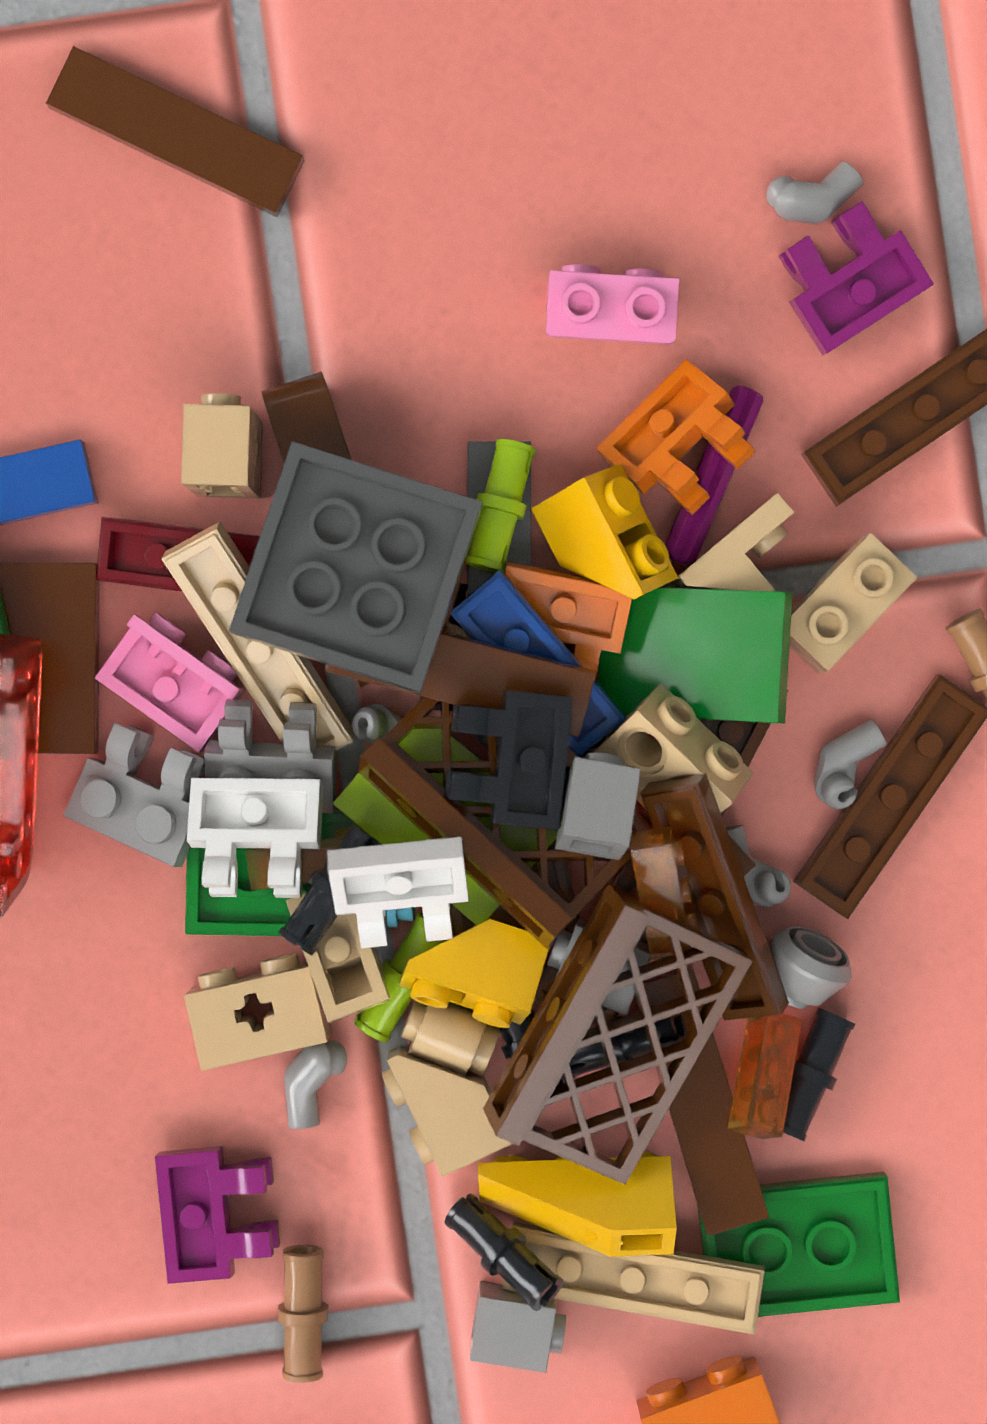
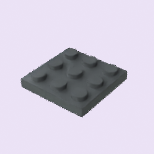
M291 442L229 632L233 635L422 694L483 507L482 501Z

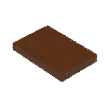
M0 563V591L14 651L0 654V753L98 754L99 681L95 677L99 672L100 581L96 580L97 563Z

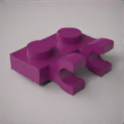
M863 201L831 222L843 242L858 257L849 264L830 274L809 236L778 256L791 277L805 291L789 303L822 356L934 285L903 232L900 230L884 240Z
M223 1146L160 1151L155 1156L168 1284L230 1279L235 1273L234 1259L267 1258L274 1255L273 1248H279L280 1246L278 1220L254 1222L231 1228L228 1195L267 1192V1185L274 1183L271 1157L249 1159L224 1165Z

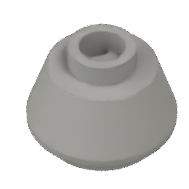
M791 926L773 935L770 951L788 998V1005L799 1009L806 1008L807 1005H821L847 985L852 978L848 955L839 945L823 934L809 928Z

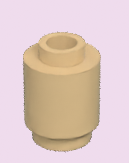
M415 1001L404 1025L401 1037L411 1041L408 1054L463 1075L470 1071L482 1076L494 1051L500 1028L474 1019L472 1017L473 1010L452 1002L448 1003L447 1008H436Z

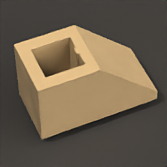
M403 1046L389 1051L387 1063L390 1069L382 1072V1077L395 1105L400 1107L407 1104L413 1115L417 1127L410 1129L409 1133L424 1165L434 1161L441 1177H444L512 1144L495 1135L483 1111V1107L492 1093L484 1075L480 1076L470 1071L466 1075L412 1056L408 1054L409 1049Z

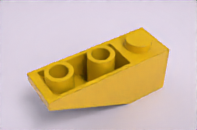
M644 1151L626 1184L560 1156L555 1160L528 1161L521 1156L506 1155L498 1157L492 1162L478 1163L479 1201L609 1257L674 1254L677 1225L671 1156H655L651 1152Z

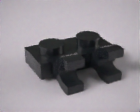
M504 690L502 710L453 705L451 731L499 736L495 775L446 770L444 796L453 800L492 803L490 822L495 824L559 830L573 697Z

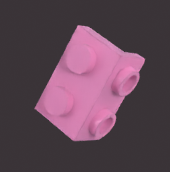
M573 264L563 266L562 271L550 270L547 288L546 334L550 338L671 345L676 339L679 279L664 278L662 271L653 269L626 270L625 275L600 274V268L595 266Z
M155 612L150 621H148L144 617L134 614L127 623L130 629L98 672L95 679L196 751L202 752L208 740H211L218 730L220 719H225L224 705L226 699L239 700L246 690L233 681L237 674L231 664L209 649L200 658L183 646L181 643L187 636V633L165 617Z

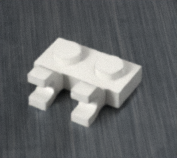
M191 778L187 842L191 848H205L202 885L203 887H209V895L211 897H237L238 864L236 848L270 849L267 885L269 888H274L273 895L275 898H301V849H320L324 786L320 779Z
M461 837L327 851L328 873L336 915L356 913L361 948L387 946L384 916H386L385 910L422 906L426 941L453 939L450 903L468 902Z

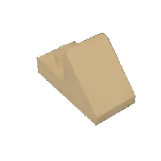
M778 493L775 494L696 560L695 563L684 570L674 581L681 589L775 591L745 554L752 549L760 558L788 534L781 523L790 517L794 511Z
M306 893L301 894V898L286 900L290 915L293 914ZM356 913L338 915L316 947L314 955L312 956L304 952L329 1023L391 1000L378 948H361Z

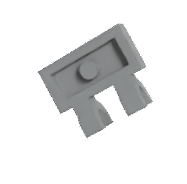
M226 699L224 705L225 719H220L218 724L219 740H208L204 751L205 778L320 779L324 786L322 813L333 814L335 808L333 802L336 800L335 746L316 745V704L290 702L289 723H285L283 727L284 744L253 742L252 700Z
M114 723L106 743V762L96 758H87L63 816L172 867H182L191 847L187 842L191 778H202L205 772L204 757L188 750L180 751L170 748L162 767V785L158 787L135 776L141 761L150 748L154 735L131 725L126 727L122 724Z

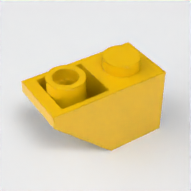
M621 463L586 476L531 508L556 560L565 569L632 599L647 594L678 578L669 560L668 550L655 533L640 503L639 493L635 485L628 479Z
M488 919L453 937V939H449L408 960L398 986L411 989L410 997L428 1006L447 1008L448 1003L452 1002L473 1009L472 1017L491 1026L509 1028L511 1022L521 1025L531 1012L549 947L546 949L526 930Z

